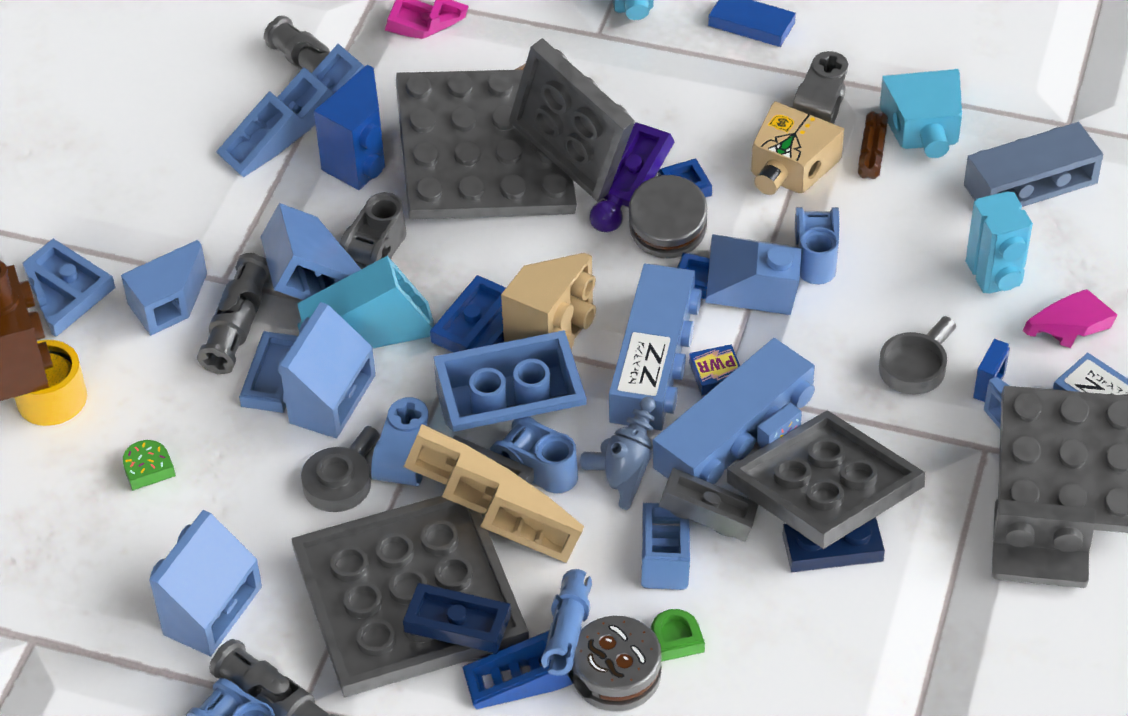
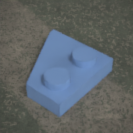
M54 238L22 263L26 277L50 332L55 337L116 288L112 275Z

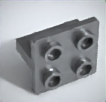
M997 499L994 507L992 577L999 580L1078 588L1087 587L1089 581V550L1096 524V509L999 499L998 504Z

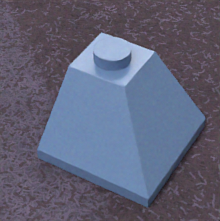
M712 234L705 303L791 315L800 281L802 249L796 246Z

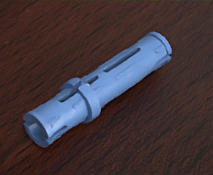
M580 569L569 570L563 575L560 594H556L551 606L553 621L541 663L543 668H546L550 662L547 672L556 676L565 675L572 669L582 620L584 622L587 620L590 611L588 595L592 587V579L589 576L584 582L586 572Z

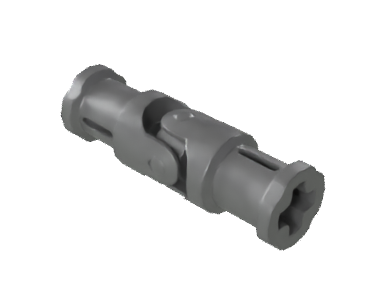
M287 16L276 17L267 25L264 31L263 38L266 45L271 49L282 51L286 59L301 70L305 67L312 73L330 53V49L315 36L295 28L292 20Z
M244 253L239 256L235 266L237 271L235 277L226 285L219 306L209 324L210 336L207 343L201 346L197 355L199 364L206 370L216 374L232 372L236 363L235 354L238 346L243 345L246 341L251 324L262 302L263 294L261 291L264 283L268 282L271 278L266 258L255 253Z
M230 639L219 647L210 662L209 670L213 676L225 678L236 684L247 694L261 702L267 703L273 709L275 716H339L328 714L316 705L314 696L290 678L280 674L278 669L266 660L258 661L247 653L245 644L239 640Z

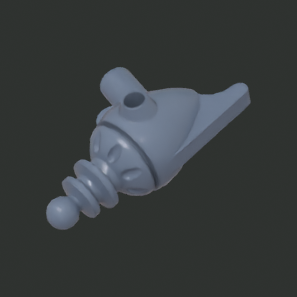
M645 397L641 400V410H633L632 413L635 416L634 418H627V422L630 423L628 427L615 431V435L602 442L601 452H583L580 458L582 469L606 471L609 486L619 491V507L623 510H628L631 507L652 454L650 450L652 449V443L647 435V431H652L653 429L649 422L654 421L655 417L649 413L655 409L656 403L651 397Z

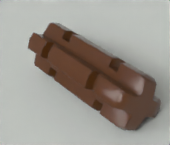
M871 111L866 115L857 172L862 178L876 179L880 175L888 117L883 112L876 113Z

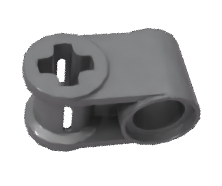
M833 51L817 54L803 83L798 87L792 108L834 124L841 102L845 96L846 87L843 81L848 71L847 59L842 54Z
M383 192L377 193L367 200L364 208L353 224L346 229L340 241V245L355 262L368 266L387 255L390 259L406 237L401 199L393 193Z

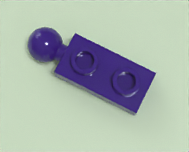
M635 122L610 191L603 197L606 200L596 203L590 211V223L593 228L601 232H612L620 227L623 220L622 205L629 207L635 190L642 183L656 176L675 141L670 133Z

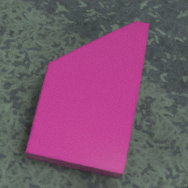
M395 0L387 19L385 30L399 35L424 39L464 19L469 6L453 0H435L434 5L418 0Z
M1085 289L1051 304L1027 320L1023 332L1033 337L1037 333L1046 332L1055 337L1060 342V345L1071 348L1077 335L1086 336L1110 329L1118 314L1088 289Z

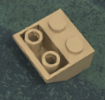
M580 253L524 265L501 294L504 342L565 330L572 350L575 338L582 329L586 330L590 327L596 314V306L593 305V289L596 278L592 275V256L587 253Z

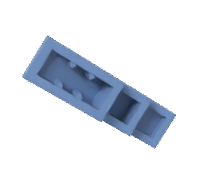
M337 44L312 73L303 67L278 97L269 91L216 153L241 176H247L280 154L314 127V110L365 66L340 44Z

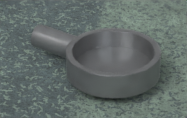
M943 316L927 335L907 332L895 335L887 340L881 348L879 359V373L883 381L892 389L905 394H923L937 388L945 377L947 355L941 344L956 329L955 322L950 317Z
M366 426L349 448H326L315 453L306 461L302 468L301 480L304 495L311 505L327 512H342L352 509L364 501L371 488L370 469L364 457L380 438V434L375 428Z

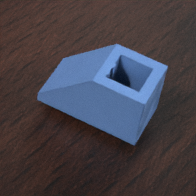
M196 240L121 275L127 304L150 336L190 317L207 276L202 245Z

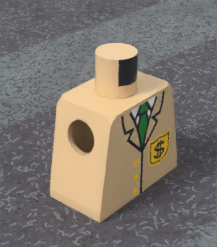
M774 101L752 147L751 172L756 176L754 182L758 190L764 194L773 195L782 186L797 193L806 192L842 158L844 128Z

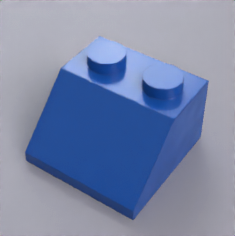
M367 64L314 110L321 170L357 190L364 187L371 179L378 177L383 168H385L374 68Z

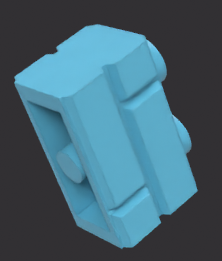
M1006 191L977 198L973 203L965 262L972 274L976 275L975 279L983 293L990 294L998 291H1008L1023 283L1024 267L1026 266L1033 223L1026 211L1021 210L1022 205L1014 192Z

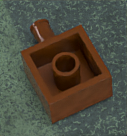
M0 261V401L49 388L45 370L53 368L46 342L37 344V340L45 338L38 311L28 312L27 309L35 306L29 281L19 282L15 266H6L2 261Z

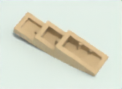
M423 424L421 425L404 468L445 484L443 498L484 514L481 528L567 563L584 528L580 522L551 498L508 468L462 442Z

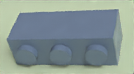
M1076 122L968 155L964 186L974 201L977 198L1009 191L1015 193L1022 207L1098 184L1103 152L1080 122Z

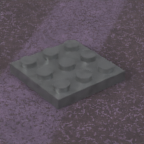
M543 38L530 47L509 122L598 202L610 191L635 120L629 116L624 107L611 100L598 88L591 78L583 75L567 60L560 50L554 49Z
M1004 386L1001 398L998 504L999 499L1095 508L1096 524L1094 530L1128 533V396Z
M827 410L728 467L727 483L824 549L925 487V472Z

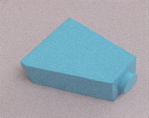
M388 255L297 303L301 322L297 324L298 330L303 320L307 317L310 318L319 303L322 302L328 304L372 348L430 337V330L435 325L428 301Z

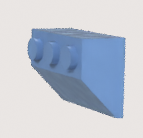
M565 330L433 357L436 391L445 424L453 432L587 404V398Z

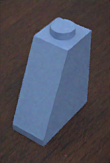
M281 203L278 204L261 235L275 291L304 300L361 270L318 217Z

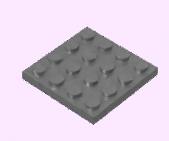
M524 70L396 73V92L409 219L575 214L577 202L574 180L509 122Z
M441 495L291 538L293 550L344 698L492 654L491 652L404 632L403 619L418 583L510 603L511 617L498 651L529 639V631L489 533L486 529L480 527L483 521L481 513L445 499Z

